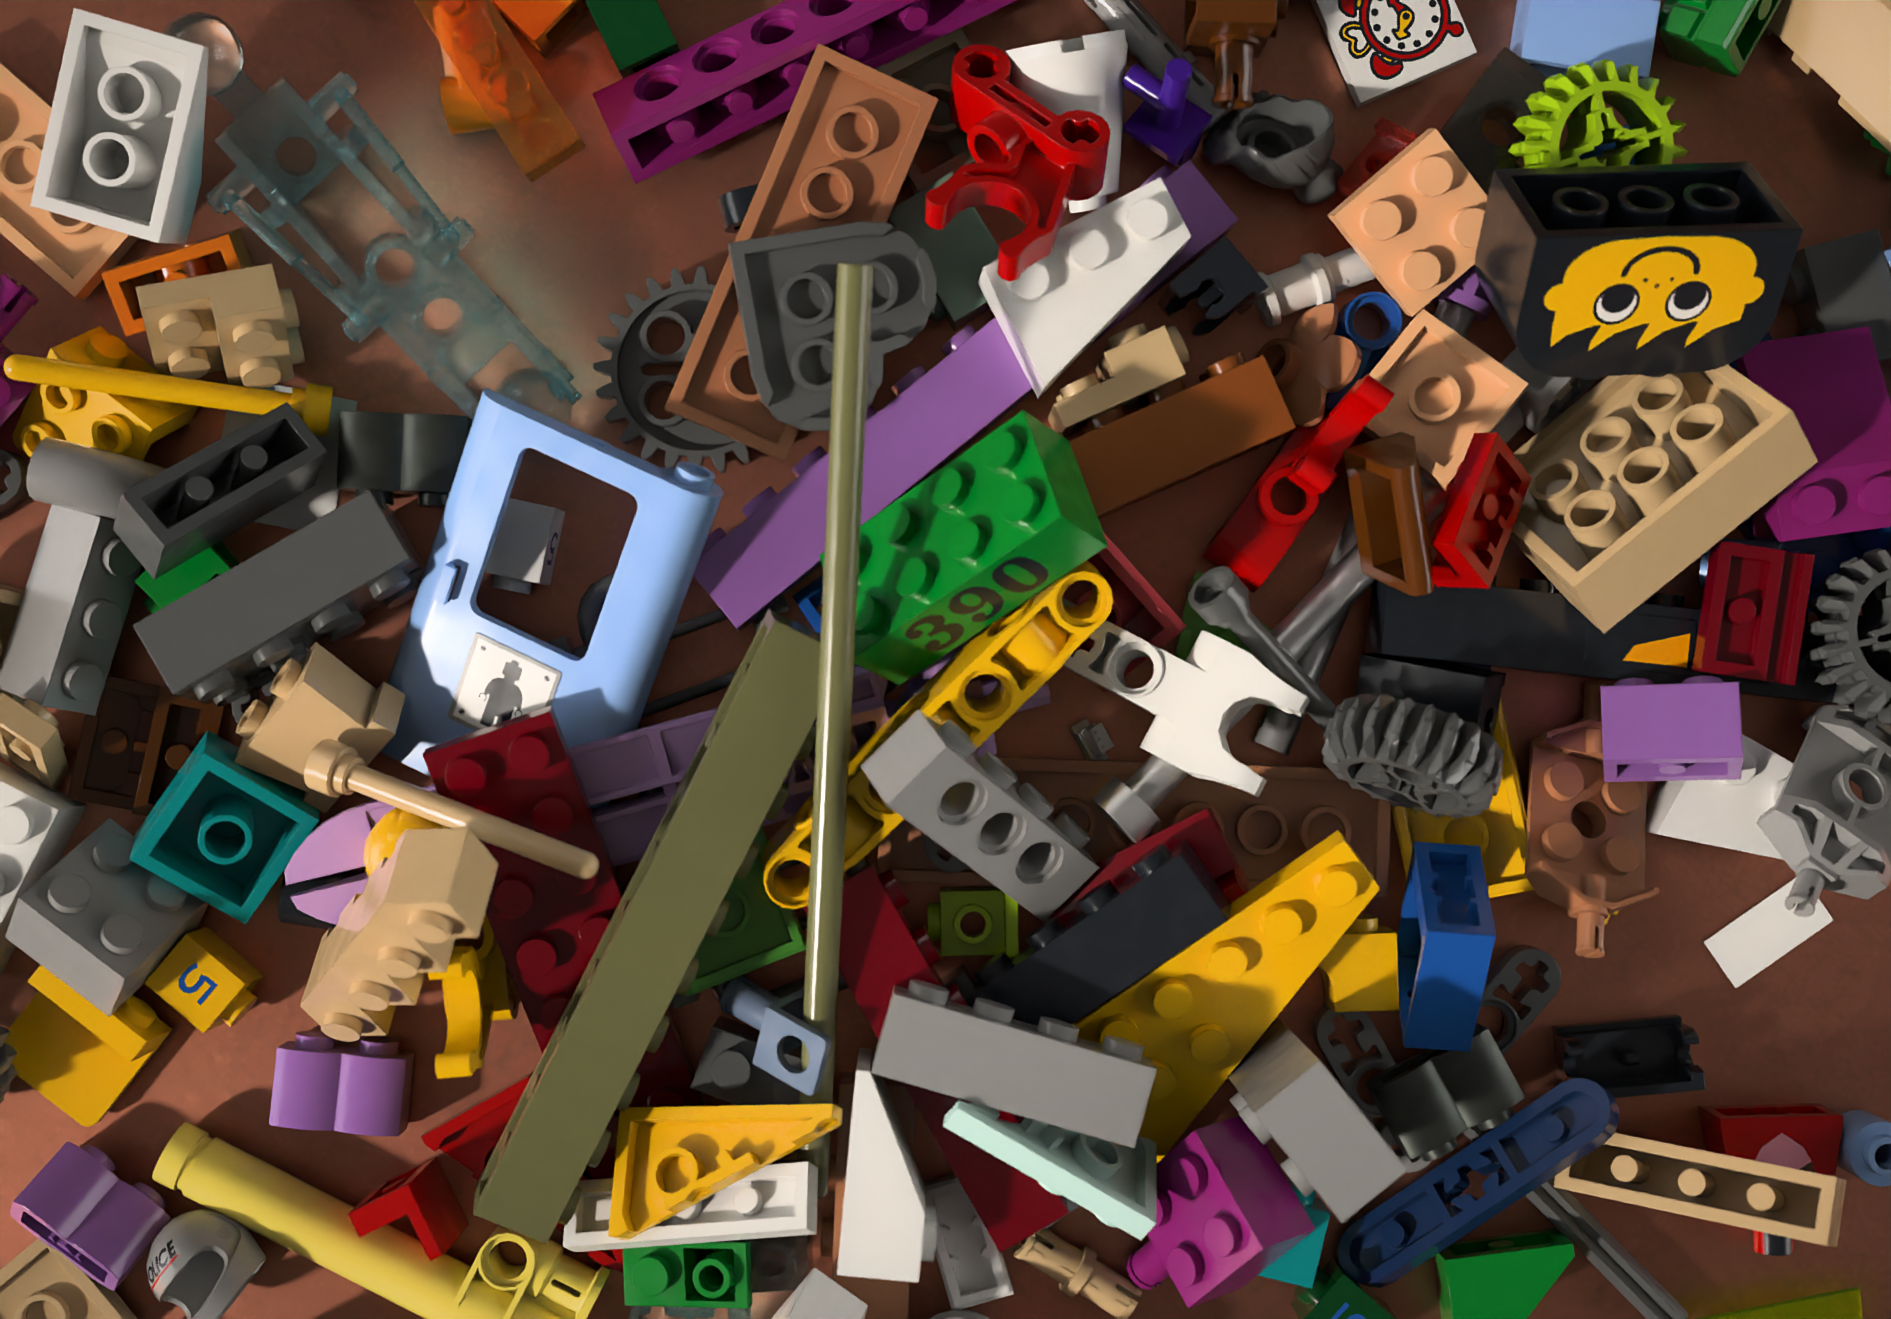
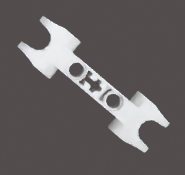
M1062 598V604H1064L1065 606H1077L1072 602ZM1105 620L1089 636L1095 641L1090 652L1081 649L1077 651L1075 649L1062 666L1156 716L1140 748L1196 778L1229 785L1256 797H1259L1267 780L1252 771L1251 768L1240 763L1231 754L1226 738L1230 721L1241 709L1255 704L1276 707L1288 714H1296L1302 717L1310 702L1306 695L1279 679L1251 653L1203 630L1186 661ZM971 637L958 647H964L973 637ZM1138 657L1151 658L1154 664L1152 679L1141 688H1128L1124 680L1127 665Z

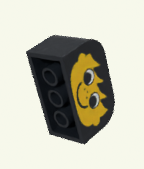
M1750 162L1494 169L1476 250L1475 269L1482 288L1524 360L1535 370L1554 377H1578L1586 380H1597L1604 376L1640 374L1648 377H1662L1668 373L1703 372L1723 367L1744 356L1762 340L1776 318L1804 229Z

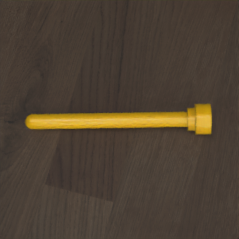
M21 354L9 356L3 366L5 374L16 381L264 415L288 402L314 435L327 437L333 386L307 383L306 389L293 387L292 393Z

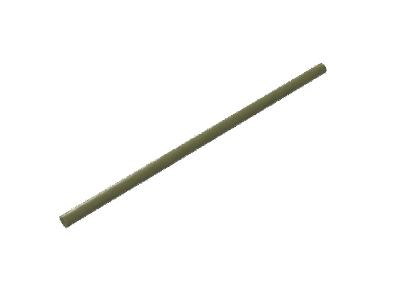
M838 263L803 1008V1021L827 1034L831 1038V1047L819 1091L812 1096L800 1092L799 1104H832L873 286V265L861 263ZM803 1042L801 1071L806 1070L809 1065L808 1049ZM831 1131L797 1149L796 1162L809 1161L818 1167L817 1199L826 1196L828 1193Z

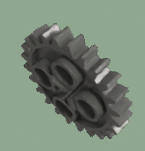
M698 266L694 283L685 284L678 269L674 268L671 269L670 288L663 290L652 277H649L646 281L650 298L642 301L630 292L625 294L627 303L633 311L628 318L611 312L608 315V318L620 332L617 338L608 336L598 337L597 342L612 353L611 360L594 363L593 369L603 375L611 376L612 382L596 390V395L600 399H616L618 405L612 408L605 418L610 424L625 420L629 422L628 427L620 438L624 444H631L641 437L646 439L641 452V458L644 460H651L660 450L666 452L665 468H676L677 463L680 462L682 457L688 458L689 462L703 466L704 459L711 458L719 473L723 474L726 473L727 468L726 455L733 452L745 465L751 463L747 445L675 415L670 419L663 420L655 418L650 412L649 402L652 394L660 387H673L678 374L646 376L642 373L643 366L646 364H660L668 367H682L716 286L709 284V278L704 266ZM671 322L684 328V344L678 351L673 354L663 355L653 350L651 339L657 327Z

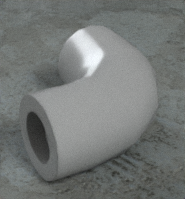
M45 437L38 443L31 456L26 476L27 490L29 496L35 501L115 520L121 494L167 468L102 449L54 437Z

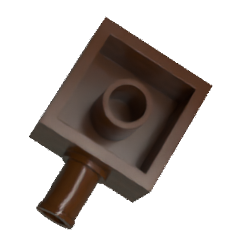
M1184 0V53L1190 50L1195 56L1215 57L1213 107L1228 109V102L1232 101V83H1234L1233 110L1247 109L1254 106V97L1252 96L1254 58L1260 56L1269 38H1276L1278 21H1285L1287 16L1288 0Z

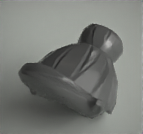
M1261 90L1258 93L1253 92L1254 106L1247 109L1230 111L1210 129L1202 143L1203 155L1207 158L1209 164H1232L1261 184L1273 188L1293 189L1297 199L1308 205L1320 204L1337 193L1344 182L1343 168L1334 159L1330 158L1335 142L1332 111L1314 99L1296 100L1280 94L1269 95V92Z

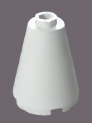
M1125 29L1003 51L1011 62L1010 84L1056 115L1072 110L1091 111L1101 116L1109 125L1111 132L1103 188L1097 195L1089 199L1069 200L1070 213L1098 209L1107 204L1106 194L1115 193L1119 190L1125 88L1122 87V82L1126 75L1128 47Z

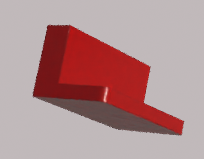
M437 1157L379 1184L348 1213L359 1238L408 1215L431 1261L443 1256L468 1227L467 1218Z

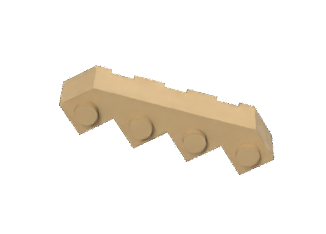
M469 827L405 830L397 840L391 857L383 858L368 877L365 889L361 895L356 893L343 909L334 929L329 927L322 936L300 1007L321 1026V1031L325 1035L346 1042L357 1041L360 1036H388L396 1006L416 1005L425 973L447 971L455 939L476 938L479 936L499 864Z

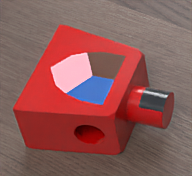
M1819 1103L1699 1106V1117L1706 1151L1836 1177L1843 1129V1115ZM1753 1230V1251L1772 1256H1784L1794 1253L1792 1238Z

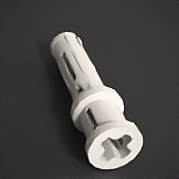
M1352 247L1327 257H1323L1320 253L1314 254L1311 252L1302 255L1299 264L1273 274L1266 275L1263 271L1257 272L1269 287L1255 301V306L1264 324L1268 328H1273L1280 325L1282 317L1313 305L1318 306L1335 301L1336 293L1376 277Z

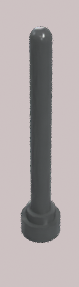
M1220 566L1204 573L1190 590L1188 601L1192 608L1209 625L1230 628L1269 671L1289 686L1306 695L1310 702L1305 711L1325 732L1329 718L1334 717L1337 707L1249 610L1250 601L1248 599V588L1229 567Z

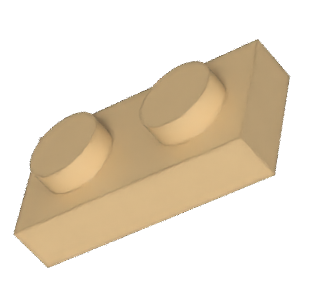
M2 692L0 695V756L54 791L70 773L63 749L65 744L61 740L59 731L56 728L59 722L48 710L38 703L27 699L21 705Z

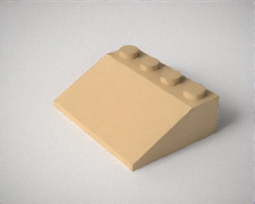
M1728 364L1709 371L1668 373L1662 377H1648L1641 374L1607 376L1513 453L1532 480L1510 534V539L1573 606L1600 631L1606 633L1816 464L1818 460L1793 411Z

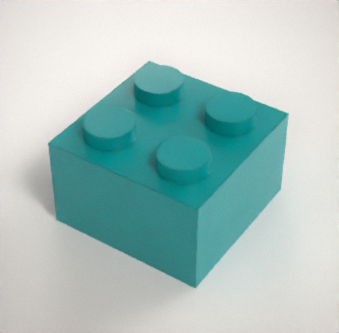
M207 730L136 831L129 860L246 924L287 867L297 848L318 823L319 809L303 801L306 791L234 763L239 748Z

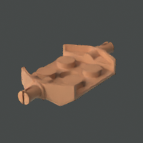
M1601 681L1587 682L1583 685V718L1574 724L1545 732L1530 742L1525 876L1539 896L1567 909L1568 917L1577 918L1575 954L1578 956L1585 955V958H1600L1605 955L1604 923L1609 913L1638 904L1659 894L1658 887H1651L1645 890L1647 781L1604 782L1601 686L1611 685L1608 683L1602 685ZM1573 809L1582 811L1588 817L1592 826L1591 838L1582 836L1573 825L1571 819Z

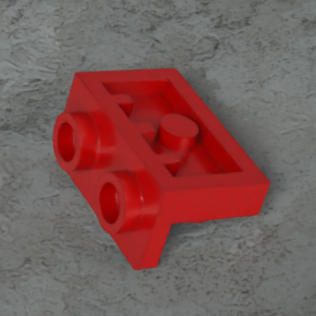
M1498 432L1474 433L1464 460L1457 469L1455 483L1443 513L1436 522L1434 536L1430 543L1437 551L1432 565L1433 582L1436 587L1490 589L1532 480Z

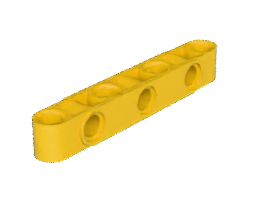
M1086 560L978 632L849 757L844 872L862 860L904 820L902 816L886 805L875 787L869 783L870 780L861 766L918 709L940 726L950 719L970 737L978 748L1065 664L1073 651L1111 613L1113 605L1112 590L1093 564ZM1079 580L1092 582V593L1085 603L1074 607L1062 604L1063 593L1068 585ZM978 675H993L998 679L995 689L986 697L977 699L965 694L966 686L970 680ZM813 793L803 803L798 812L770 838L763 848L761 861L765 891L774 903L783 908L797 909L808 905ZM789 860H799L809 866L805 874L793 879L783 878L775 872L779 865Z

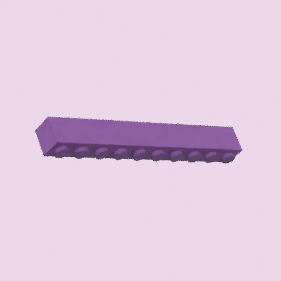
M1190 160L1174 173L1167 165L1163 166L1140 187L1161 177L1191 234V238L1181 253L1093 343L1225 237L1239 220ZM996 318L992 319L978 332L971 325L960 330L942 346L941 350L946 357L928 372L919 365L902 377L891 388L897 397L878 413L871 405L866 409L861 525L934 474L1034 392ZM822 446L815 448L791 469L797 478L777 494L770 486L748 502L741 510L747 519L730 533L726 534L719 527L707 537L693 576L739 632L822 565L819 555L825 551L829 452L827 453Z

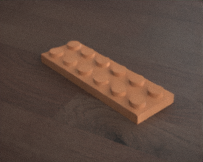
M818 43L734 242L854 222L886 223L938 102V98ZM728 255L664 410L779 460L786 461L799 429L777 421L768 408L760 401L751 378L730 256Z

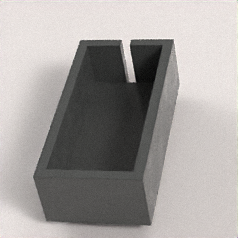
M368 490L135 623L133 627L173 695L208 705L215 702L217 707H221L236 701L250 692L252 686L248 681L249 679L257 677L269 669H272L274 674H277L284 663L290 658L299 662L307 653L306 648L326 636L331 641H336L357 631L365 624L362 616L383 603L390 609L415 597L419 588L418 583L421 582L426 565L394 511Z

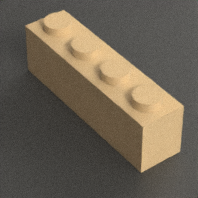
M1614 1133L1603 1145L1557 1174L1554 1187L1820 1245L1837 1247L1846 1180L1834 1176Z

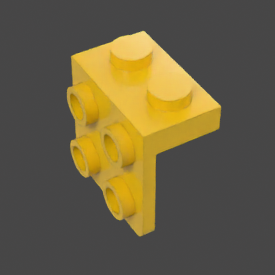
M101 326L50 348L46 357L49 359L157 374L156 369L130 350L120 338L110 334ZM37 384L30 393L12 437L15 446L30 459L40 441L45 437H54L143 461L151 444L190 423L198 406Z
M40 965L27 981L38 992L8 1029L10 1033L4 1042L14 1047L17 1055L11 1062L18 1072L17 1076L80 1125L90 1127L99 1123L169 1035L172 1028L157 1018L156 1012L147 1003L133 995L108 1017Z

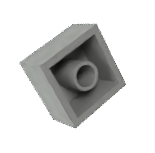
M108 818L18 897L5 936L6 939L108 1017L145 983L187 933L197 930L208 906V903L129 860L134 836L111 818Z

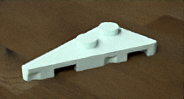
M958 1100L954 1107L944 1116L943 1127L1037 1180L1050 1193L1063 1195L1091 1211L1104 1224L1114 1228L1118 1227L1137 1239L1142 1240L1157 1223V1143L1151 1139L1139 1137L1135 1148H1131L1030 1118H1025L1021 1124L997 1119L1000 1116L998 1109L974 1102L965 1103L961 1100Z

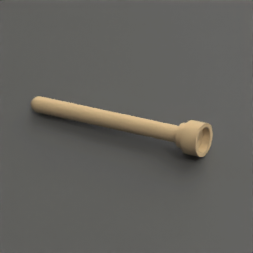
M329 738L324 739L314 747L307 759L304 781L308 788L331 797H338L342 794L351 795L354 792H358L449 828L469 827L475 836L482 841L581 879L591 878L598 871L599 862L594 854L368 768L365 765L364 759L358 757L356 749Z

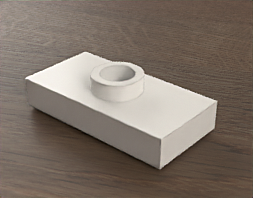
M955 1173L924 1182L925 1204L936 1205L937 1234L935 1254L951 1309L961 1310L1013 1295V1286L1003 1252L1000 1253Z

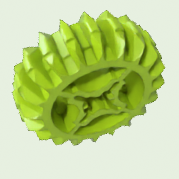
M1603 59L1594 62L1591 67L1589 64L1586 65L1585 62L1569 66L1565 76L1561 73L1549 76L1543 82L1545 93L1542 91L1533 93L1525 100L1533 115L1518 117L1516 122L1512 124L1526 137L1524 142L1512 144L1508 152L1516 157L1523 156L1524 167L1518 169L1622 166L1629 165L1634 155V165L1672 164L1673 159L1683 158L1689 150L1681 145H1674L1673 134L1679 133L1686 123L1680 120L1669 121L1666 114L1677 99L1670 96L1655 99L1660 79L1650 76L1638 81V66L1626 64L1616 69L1614 61ZM1604 102L1611 105L1624 117L1630 129L1622 127L1617 122L1612 107L1605 108ZM1566 122L1568 136L1566 143L1559 150L1560 137ZM1616 143L1614 148L1602 151V155L1579 159L1581 154L1593 151L1594 146Z

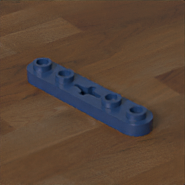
M1572 1078L1562 1082L1514 1114L1508 1121L1495 1127L1352 1223L1343 1232L1338 1243V1260L1341 1269L1351 1279L1368 1287L1382 1288L1394 1283L1603 1145L1615 1133L1619 1123V1108L1615 1098L1607 1089L1586 1078ZM1501 1167L1505 1169L1502 1173L1497 1171ZM1471 1170L1481 1175L1493 1172L1482 1183L1485 1195L1480 1199L1469 1193L1459 1196L1470 1185L1467 1174Z

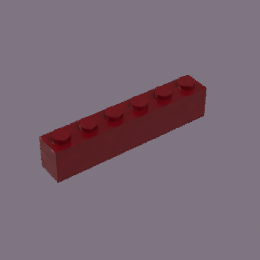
M872 861L843 878L839 971L879 1040L894 985L908 989L912 979L932 983L950 991L947 1000L966 1006L969 1005L965 1001L966 997L956 982L945 987L933 965L941 961L942 957L924 925L913 931L901 910V907L910 903L893 870L890 868L880 873L875 862ZM807 905L806 907H803V908H804V910L806 911V913H807V915H808V905ZM903 1082L1000 1253L1069 1214L1065 1196L1050 1193L1037 1180L943 1127L944 1116L954 1107L958 1100L965 1103L973 1102ZM998 1110L1000 1116L997 1119L1021 1124L1026 1118Z

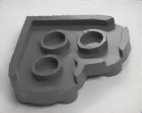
M854 222L728 244L751 378L760 401L768 408L777 421L789 424L803 431H830L838 263L873 265L866 409L872 404L876 391L883 381V354L908 345L925 328L928 317L936 305L937 277L928 253L923 247L920 248L909 234L893 228V225L885 222Z

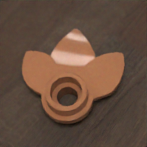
M1334 303L1321 304L1306 311L1298 319L1287 339L1276 338L1270 340L1261 348L1256 356L1258 358L1264 355L1296 426L1310 427L1318 424L1323 419L1327 393L1340 391L1353 380L1362 362L1361 349L1355 342L1343 336L1334 335L1338 321V306Z

